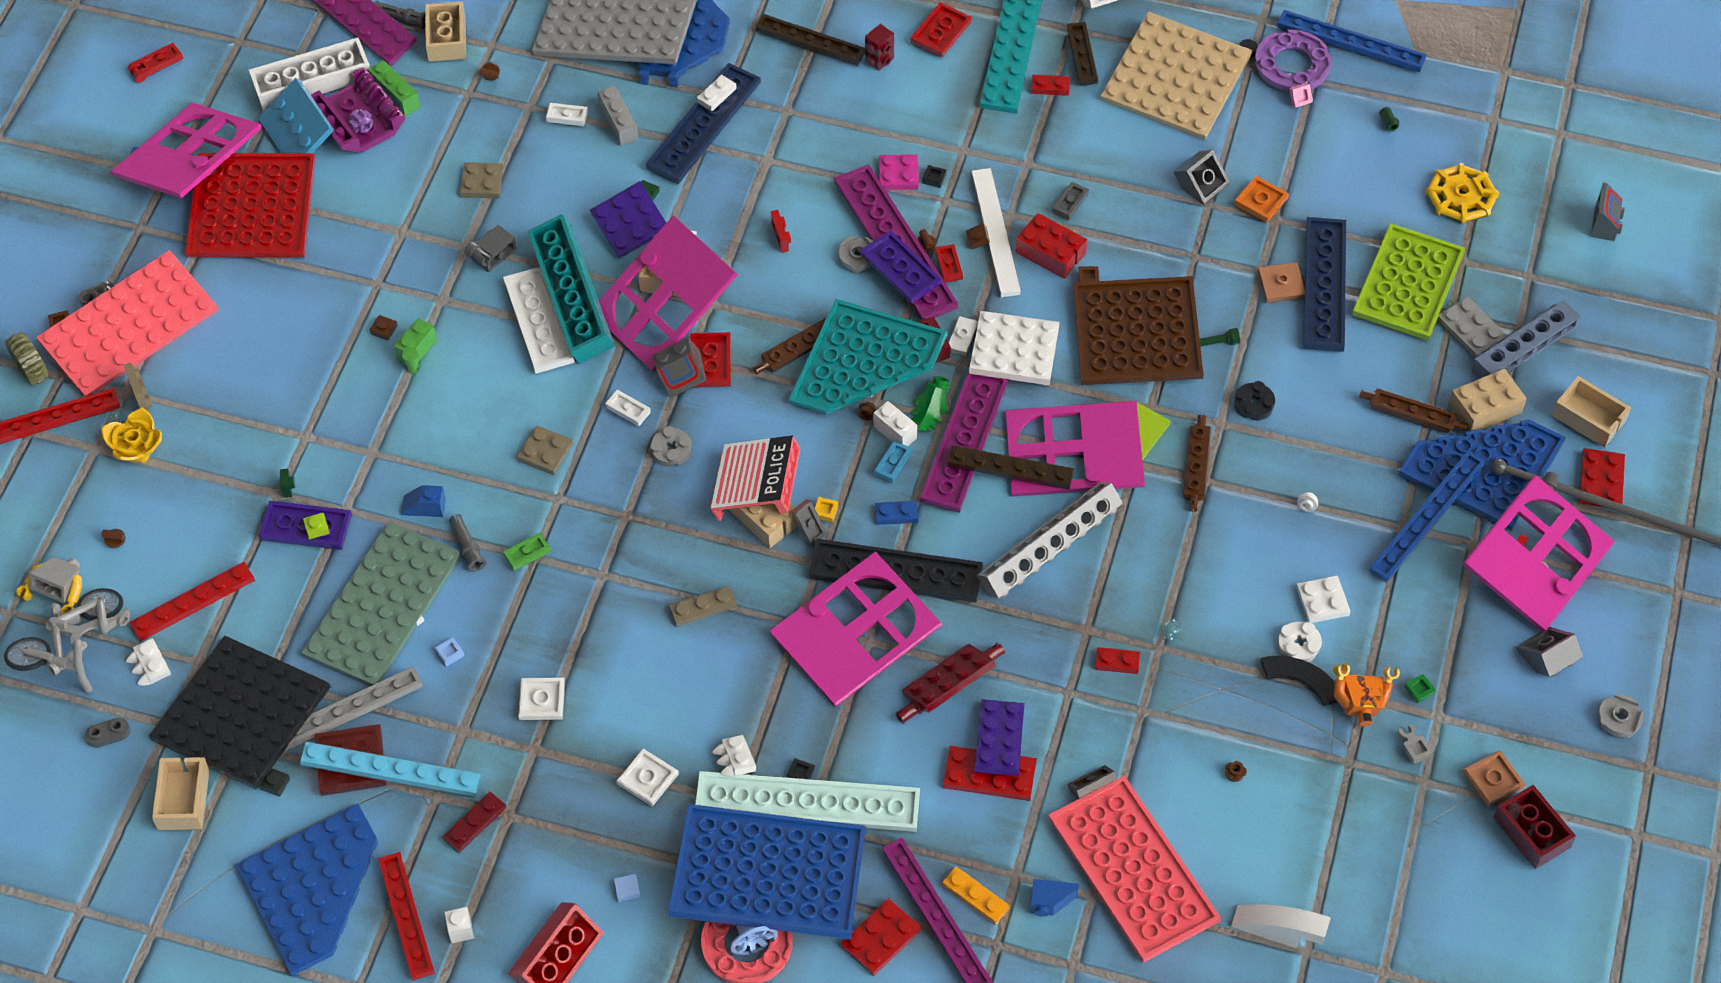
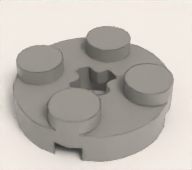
M851 236L842 241L839 249V261L842 266L854 274L870 269L872 266L861 255L856 256L854 252L860 253V250L872 243L873 240L868 237L863 239L858 238V236Z
M672 426L665 427L652 439L651 451L653 458L657 463L666 467H671V465L678 464V466L682 465L692 454V440L687 433L680 429H675ZM669 445H675L676 449L667 450Z
M1620 694L1614 695L1612 698H1606L1600 705L1598 710L1599 727L1613 736L1630 738L1640 729L1644 714L1633 698ZM1622 712L1623 717L1626 719H1619L1616 715Z

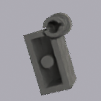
M497 225L489 230L479 241L470 242L466 246L464 253L475 263L490 272L517 249L515 237Z

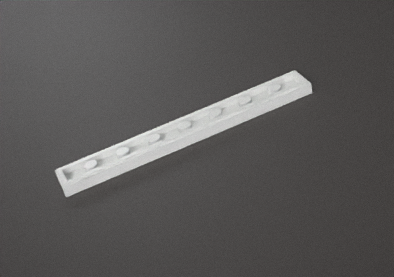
M991 168L973 170L972 179L982 221L988 230L990 239L988 246L1000 296L1002 298L1020 295L1021 290Z

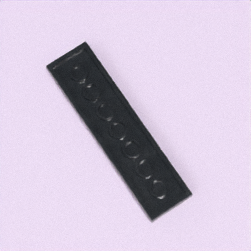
M816 538L809 571L810 579L835 582L874 552H877L914 594L977 602L980 585L977 575L982 571L983 562ZM865 578L855 582L858 586L886 590L896 589L890 583L876 578Z

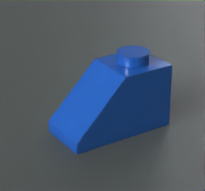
M421 485L404 495L401 515L443 517L446 501L443 486Z
M1034 879L1030 913L1041 917L1053 916L1077 898L1079 884Z

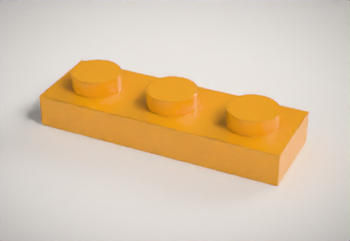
M957 866L942 882V886L994 925L1000 921L1010 908L1009 904Z

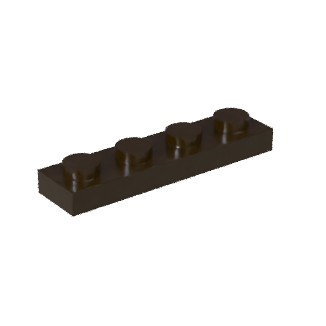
M1086 22L1068 23L1067 33L1079 85L1097 84L1098 75Z

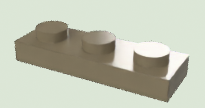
M730 586L669 605L675 624L678 627L736 608L737 602Z

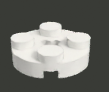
M1293 622L1284 625L1278 638V648L1283 656L1294 657L1307 662L1315 658L1322 645L1320 633L1315 629V625L1310 622ZM1297 639L1303 640V646H1299V643L1294 641H1297Z

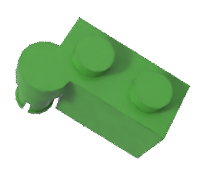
M417 318L394 345L397 360L406 364L409 373L415 374L418 372L417 369L420 370L418 362L437 341L434 326Z

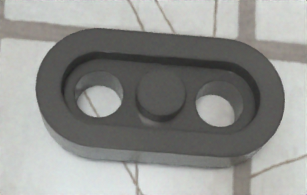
M114 718L90 726L85 732V738L91 747L99 748L126 739L130 734V726L124 718Z

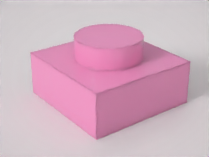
M1303 83L1289 88L1293 107L1296 108L1312 102L1310 84Z

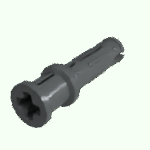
M375 1V4L389 16L401 19L408 25L415 24L422 29L426 27L425 12L420 13L416 12L413 8L403 9Z
M455 514L458 520L456 521L453 515L450 517L449 522L462 546L461 554L467 559L470 571H479L485 567L486 560L484 557H481L480 547L473 542L462 516Z

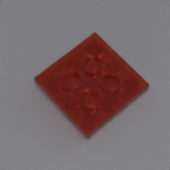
M380 724L315 734L316 744L384 756ZM317 768L319 793L321 796L387 786V781Z

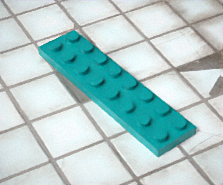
M1042 0L1003 1L981 96L980 108L1017 114Z

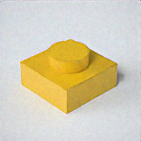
M818 497L815 510L820 520L833 523L839 501Z

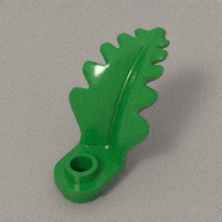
M934 376L933 380L927 383L926 390L915 398L914 404L919 407L912 410L911 414L916 416L911 418V420L917 424V431H931V428L936 429L934 422L942 423L940 414L948 412L945 393L950 389L947 378Z

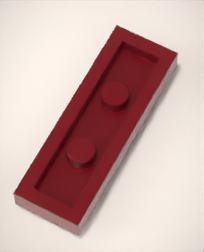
M490 791L442 836L443 840L460 854L507 808L506 804Z

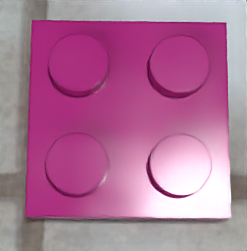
M918 154L879 155L880 182L885 190L919 189Z

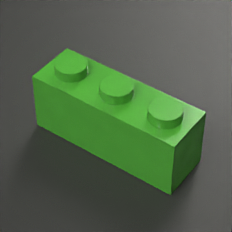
M384 60L368 69V72L374 78L373 83L377 82L393 101V106L398 107L405 117L420 108L417 91Z

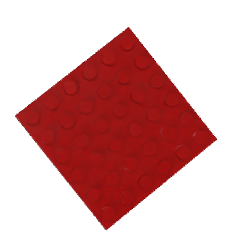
M198 153V156H206L209 160L216 153ZM233 153L209 176L205 177L194 187L186 256L305 257L315 166L314 153Z

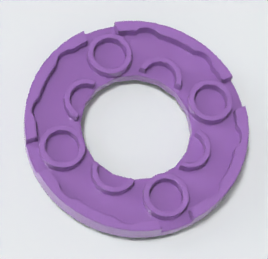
M1288 30L1279 34L1277 32L1272 33L1261 41L1256 51L1255 66L1261 78L1267 84L1277 89L1290 92L1289 88L1303 83L1310 84V89H1313L1327 78L1331 67V56L1327 51V46L1318 37L1300 30ZM1296 49L1308 55L1311 60V67L1305 73L1299 72L1291 75L1292 73L1282 72L1276 66L1274 59L1283 50Z

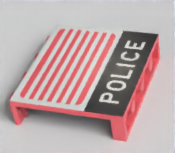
M794 436L724 444L723 453L720 455V467L717 470L716 485L713 487V500L710 502L711 512L714 513L718 521L722 520L724 509L773 503L780 514L788 513L800 453V447Z

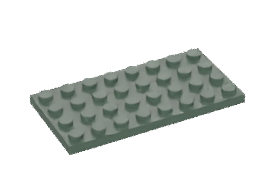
M388 521L302 650V657L368 686L381 682L416 629L418 619L421 615L422 617L425 615L461 559V551Z

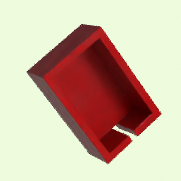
M1037 213L1017 236L1015 253L1066 279L1075 265L1086 254L1088 239Z

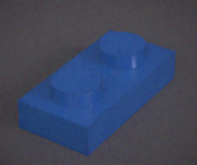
M917 501L875 503L876 525L918 523Z

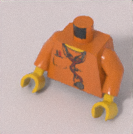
M1336 664L1333 667V673L1337 675L1334 683V698L1344 709L1347 716L1359 717L1360 726L1372 725V717H1375L1380 710L1384 709L1393 687L1392 679L1399 677V669L1395 668L1393 675L1390 676L1389 671L1391 667L1384 668L1383 674L1386 679L1383 680V677L1348 675L1350 672L1348 664L1342 665V671H1340L1341 666Z

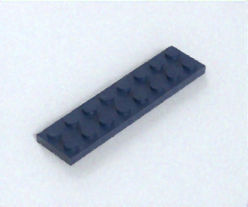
M728 63L716 79L721 75L736 83V90L713 111L696 102L648 160L646 169L679 184L761 83V77Z
M1307 217L1303 349L1344 352L1346 220Z

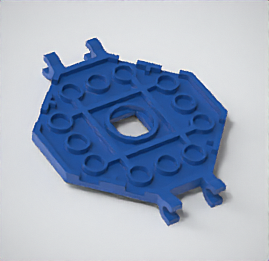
M713 0L696 1L677 64L635 62L640 70L641 85H648L650 74L669 75V79H671L670 87H678L679 77L686 73V69L693 65L696 67L707 61L710 55L714 53L719 54L724 50L730 19Z

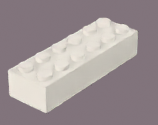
M355 38L250 69L249 73L262 111L264 112L295 78L301 80L310 95L319 90L324 94L354 84L353 72L361 68H366L368 71L370 66L359 38Z

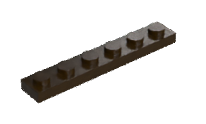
M766 14L761 16L755 26L756 32L856 66L859 65L865 54L864 47Z
M951 445L947 462L949 467L1070 490L1074 468L956 445Z

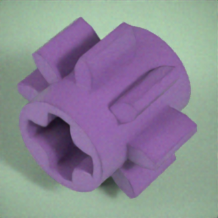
M355 110L349 117L350 128L356 133L358 131L360 133L368 132L373 125V120L370 118L372 115L367 110Z

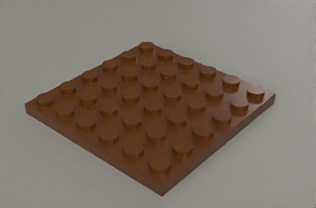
M1193 276L1073 283L1081 385L1203 379L1204 373Z

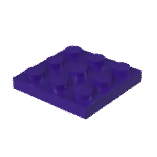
M641 181L590 209L591 215L619 259L651 241L666 224V221Z

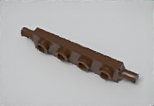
M826 318L764 352L761 355L762 362L753 367L754 372L758 374L767 369L773 373L810 352Z
M1378 388L1374 393L1361 389L1359 398L1370 401V409L1449 434L1453 428L1466 431L1468 423L1457 420V414Z
M1198 415L1197 425L1190 426L1183 496L1184 499L1190 501L1188 510L1193 512V509L1194 512L1198 510V501L1204 500L1206 493L1211 426L1205 425V415H1202V418L1201 415Z

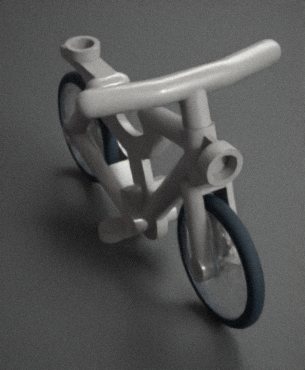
M108 588L95 589L86 593L80 598L77 608L64 614L61 613L60 605L53 603L50 607L52 617L46 623V629L52 635L54 654L51 653L50 645L45 640L37 637H26L13 642L7 647L4 653L5 663L10 668L18 671H29L40 666H46L52 676H56L61 670L74 671L83 690L86 693H90L92 686L86 677L82 661V651L86 649L87 643L81 641L80 638L89 630L97 629L102 634H107L109 630L117 625L125 626L129 622L130 611L127 608L121 611L123 607L122 596L117 591ZM86 619L91 620L87 623L82 624L81 626H75V624L80 623ZM69 634L71 635L72 650L66 656H63L61 635L67 637Z

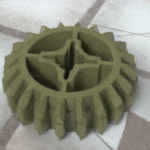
M24 333L13 334L5 341L11 358L27 382L35 385L43 382L48 377V370L43 360Z

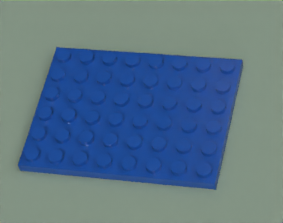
M689 804L668 916L748 927L766 926L772 930L851 939L866 826Z

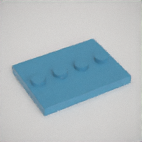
M297 78L258 117L281 153H313L334 131L301 80Z

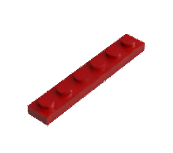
M115 388L1 421L0 444L119 409L121 407Z
M242 562L129 623L141 642L254 582V576L245 562Z
M397 852L378 858L412 980L433 975L435 971L401 853Z

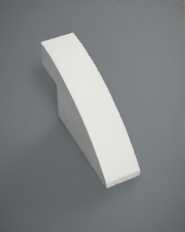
M1247 904L1237 906L1231 927L1297 949L1300 938L1323 945L1331 917L1286 906Z

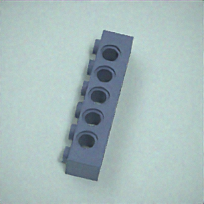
M1564 300L1559 304H1553L1544 314H1538L1533 321L1523 324L1515 333H1509L1500 343H1494L1489 350L1476 355L1473 360L1472 371L1480 379L1502 369H1506L1508 373L1577 328L1581 315Z

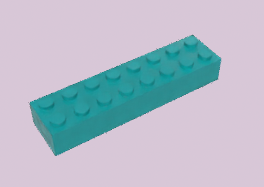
M560 214L528 230L570 353L580 364L615 347L572 225L563 214Z

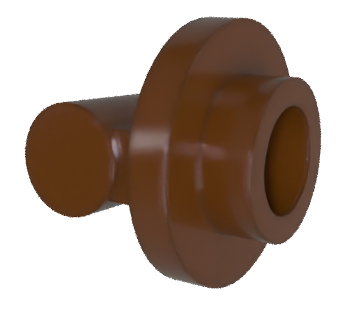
M487 62L480 69L479 75L483 76L486 80L494 81L499 78L500 68L496 63Z
M926 229L920 230V236L917 240L925 252L933 250L936 246L935 238L929 235Z
M103 529L102 538H104L105 544L110 548H118L126 540L125 532L120 529Z

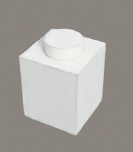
M467 907L445 912L451 943L474 939L471 918Z

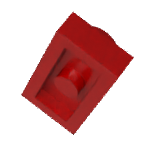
M1032 74L1031 94L1069 96L1070 76Z
M778 210L770 211L771 224L781 253L788 252L791 236L789 231H785L784 216L780 217Z
M955 245L935 247L936 258L944 282L963 280V273Z
M1097 647L1095 670L1138 674L1140 651Z

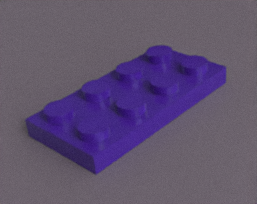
M891 230L860 250V255L910 304L942 284V279Z
M269 501L259 538L264 541L342 550L352 513L351 510ZM324 512L330 534L309 540L303 518Z
M981 699L975 772L1019 776L1025 703Z

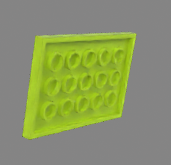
M1390 223L1356 302L1352 316L1429 341L1466 248Z

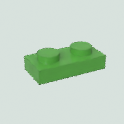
M538 533L503 551V554L515 571L550 553L551 549L542 534Z

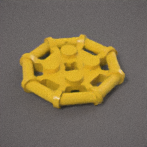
M1459 163L1457 166L1442 170L1437 169L1434 171L1429 187L1425 189V194L1429 196L1438 215L1443 214L1459 220L1461 223H1466V221L1483 216L1488 217L1491 215V209L1496 199L1499 198V191L1495 189L1490 181L1489 174L1486 171L1481 172L1467 167L1464 163ZM1440 181L1445 183L1443 187L1438 186ZM1459 190H1462L1463 192H1467V193H1466V194H1461V193H1459ZM1437 195H1442L1445 201L1441 203ZM1482 197L1488 198L1485 204L1481 202ZM1475 207L1478 209L1476 211L1467 213L1468 209Z

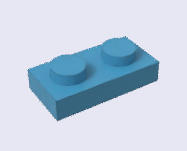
M894 440L876 467L874 475L893 483L911 456L912 448Z

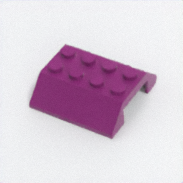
M366 68L353 72L354 84L325 98L320 90L311 94V97L333 127L334 131L330 135L340 148L360 153L394 136L405 121L404 114L398 107L393 106V101L377 82L373 83L374 78ZM355 110H367L372 115L370 118L373 120V125L368 132L360 133L358 131L356 133L350 128L349 117Z

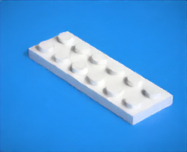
M538 267L503 277L535 374L574 363L573 355L569 351L541 268Z

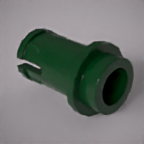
M1390 107L1382 108L1379 114L1385 123V128L1389 131L1397 130L1399 120L1394 117Z

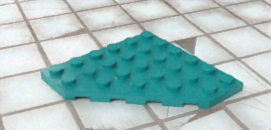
M835 299L791 393L789 403L828 415L931 370L945 342L947 331Z

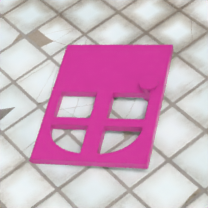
M191 103L112 169L110 174L182 198L262 127L260 123ZM195 119H211L199 130L182 125ZM226 123L234 126L237 130L235 137L231 141L214 136ZM171 132L189 137L175 150L158 144ZM204 142L222 148L209 160L206 156L196 157L190 155Z
M673 215L601 297L599 303L609 330L650 370L654 371L656 366L653 355L680 342L738 274ZM645 265L663 281L646 303L627 286ZM621 292L640 309L623 329L619 327L615 317V305ZM674 293L693 310L675 331L656 314ZM650 320L669 337L663 343L650 347L639 345L633 341Z
M1137 401L1006 410L1009 456L1023 459L1046 458L1047 463L1055 465V457L1084 455L1086 478L1072 480L1070 490L1011 479L1012 497L1089 491L1100 481L1111 482L1115 489L1145 487ZM1080 416L1082 439L1053 441V417ZM1043 418L1045 442L1017 444L1021 430L1028 423Z
M1534 475L1463 562V565L1544 633L1615 541L1538 476ZM1532 501H1543L1556 506L1562 512L1549 527L1524 505ZM1516 514L1543 535L1531 551H1528L1504 530ZM1574 521L1580 526L1587 538L1589 545L1587 558L1562 538ZM1554 546L1580 566V569L1570 581L1560 578L1542 562Z
M874 552L771 629L770 634L836 707L939 629L942 623L878 553ZM865 578H876L890 583L896 589L874 605L855 582ZM847 589L866 611L844 627L825 604ZM908 601L914 610L916 622L912 633L905 639L886 616ZM876 623L897 644L895 648L878 661H875L856 640Z

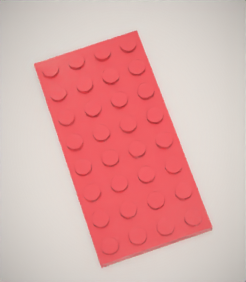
M169 250L36 338L85 397L96 393L126 372L123 364L131 362L133 367L219 309Z
M1125 776L1048 815L1049 821L1143 963L1221 921V917Z

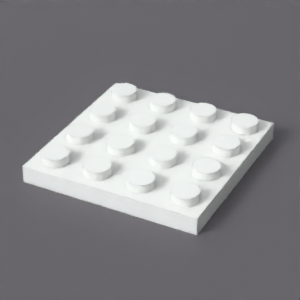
M980 311L969 374L1050 385L1060 322Z

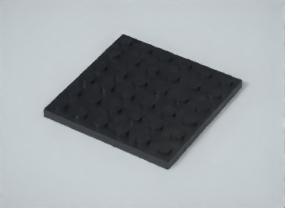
M224 635L149 734V738L187 758L204 757L209 768L257 790L331 686L325 680Z

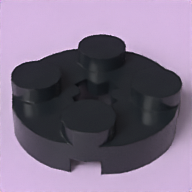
M1261 381L1247 383L1236 390L1234 407L1237 413L1244 418L1247 416L1253 418L1254 421L1263 420L1273 412L1275 395ZM1251 399H1257L1258 404H1256L1255 402L1251 403Z

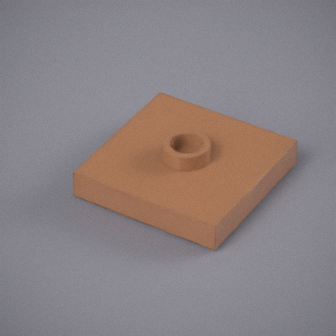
M1298 263L1258 267V274L1266 303L1304 298L1305 288Z
M1501 750L1463 769V774L1487 807L1524 789L1526 786Z

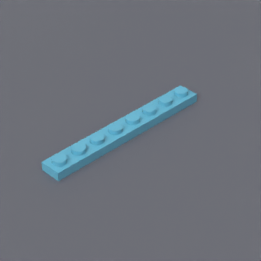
M311 742L305 743L301 757V765L472 797H476L480 781L479 773Z

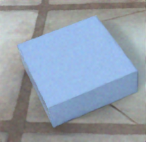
M453 637L434 647L435 652L445 666L465 656Z
M636 874L614 879L618 902L641 897Z

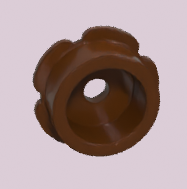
M870 402L861 403L858 415L863 420L871 421L877 409Z
M1239 761L1229 762L1225 766V775L1232 782H1239L1243 779V776H1246L1247 770Z

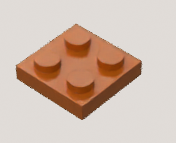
M1255 176L1235 199L1234 205L1268 223L1288 199L1289 193Z

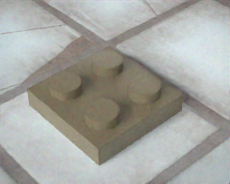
M465 162L460 191L461 198L500 199L504 171L503 163Z
M131 362L123 364L139 408L143 407L151 415L149 407H152L139 369H134Z
M536 425L519 452L517 459L521 463L555 475L571 449L573 439Z

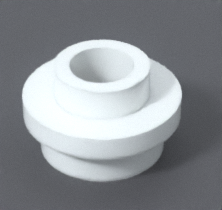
M1306 492L1299 496L1297 504L1303 511L1313 512L1318 507V499L1313 493Z

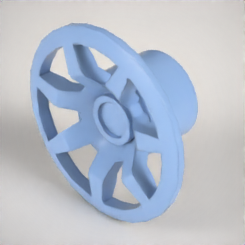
M737 925L739 936L733 940L730 949L733 954L740 956L756 953L769 947V941L764 939H770L773 942L778 937V932L766 926L748 927ZM758 943L761 947L756 949L755 944Z

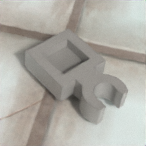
M1412 724L1408 726L1409 734L1404 733L1402 728L1398 730V737L1402 741H1406L1403 743L1402 748L1413 765L1433 756L1434 752L1424 736L1416 737V729Z

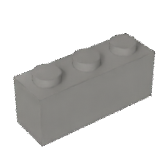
M616 86L598 91L599 106L620 146L637 141V125Z

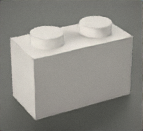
M889 401L874 412V427L891 442L895 440L909 446L917 439V424Z

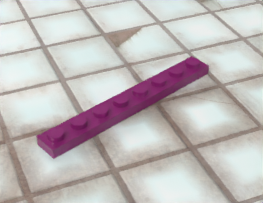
M903 838L882 847L887 860L964 983H993Z

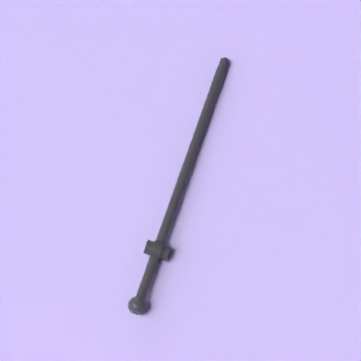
M1495 459L1491 467L1492 472L1496 475L1506 473L1526 481H1530L1534 476L1532 473L1506 465V462L1502 459ZM1546 472L1543 477L1538 476L1554 491L1565 493L1721 547L1720 537L1558 483V475L1554 472Z

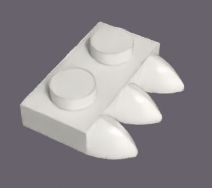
M153 638L133 647L134 651L126 660L127 663H137L132 670V674H143L137 683L138 685H150L171 675Z
M743 735L722 739V744L712 751L715 755H722L717 761V764L726 766L721 772L722 775L737 776L756 771V764Z

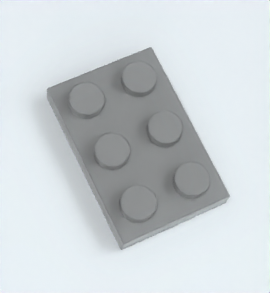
M1469 297L1440 313L1437 319L1474 358L1479 353L1489 350L1494 343H1500L1507 336Z

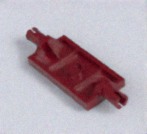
M996 642L983 652L971 644H967L950 657L944 659L943 662L928 670L924 675L902 689L904 697L910 703L895 713L897 719L902 724H905L906 721L915 715L922 714L925 711L929 713L994 668L996 666L994 660L1005 654L1003 646Z

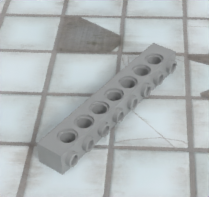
M1100 481L981 571L977 577L987 595L995 598L1006 596L1011 588L1022 584L1025 581L1024 578L1028 575L1038 572L1040 566L1045 562L1052 561L1060 551L1068 549L1074 540L1085 536L1086 531L1091 527L1099 525L1104 517L1115 513L1117 508L1123 503L1113 484Z

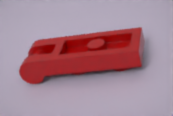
M171 43L130 63L127 69L134 75V79L141 83L145 81L146 77L182 60L183 55L176 45Z

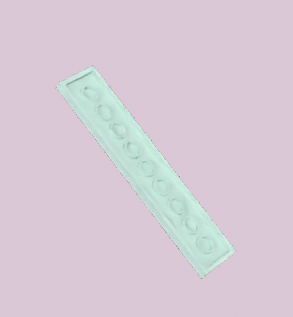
M700 771L695 805L862 825L872 829L917 832L920 788L743 774L725 776L717 772Z

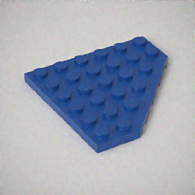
M1527 419L1520 421L1518 424L1509 425L1507 423L1493 426L1492 429L1482 431V429L1467 431L1463 435L1454 436L1452 434L1438 437L1437 440L1428 442L1422 440L1416 443L1398 475L1434 492L1460 459L1470 450L1485 460L1486 463L1454 503L1496 523L1529 481L1506 473L1501 475L1494 474L1491 470L1494 460L1502 459L1508 466L1543 477L1564 444L1566 437ZM1516 514L1506 528L1512 531L1520 516Z
M358 803L235 864L292 976L335 954L340 934L344 931L349 911L358 895L359 886L367 872L373 850L376 849L377 837Z

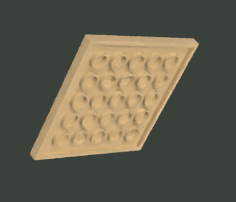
M1148 11L1101 94V100L1205 140L1252 55V50Z

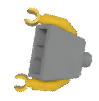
M55 557L45 563L35 565L25 580V586L18 587L16 593L20 598L23 596V599L27 602L33 596L30 591L31 589L62 603L68 601V604L64 605L61 609L62 614L73 610L82 589L80 563L75 558H70L66 562Z

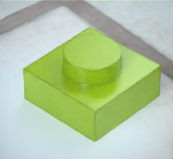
M324 512L303 518L309 540L330 534Z

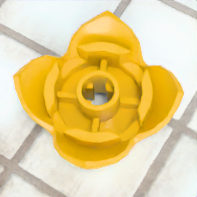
M143 407L129 414L126 422L123 424L111 422L101 427L103 440L113 450V457L119 460L146 462L162 440L161 431L155 429L152 416Z

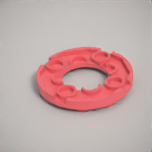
M705 922L701 934V948L704 960L716 976L728 983H764L780 973L790 958L793 945L792 932L777 930L778 937L773 942L769 939V947L761 958L752 962H740L730 956L725 948V937L735 925Z

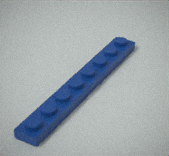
M1283 10L1277 24V28L1287 31L1300 30L1308 32L1325 43L1417 72L1421 71L1427 54L1287 10Z
M1468 450L1372 564L1369 571L1387 583L1485 466L1486 461Z

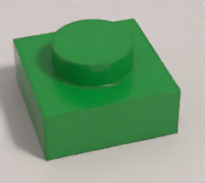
M1424 674L1410 680L1404 686L1417 704L1431 697L1436 692V689Z

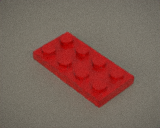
M949 746L943 781L944 789L1031 801L1037 758L1020 756L1019 776L975 772L977 749Z

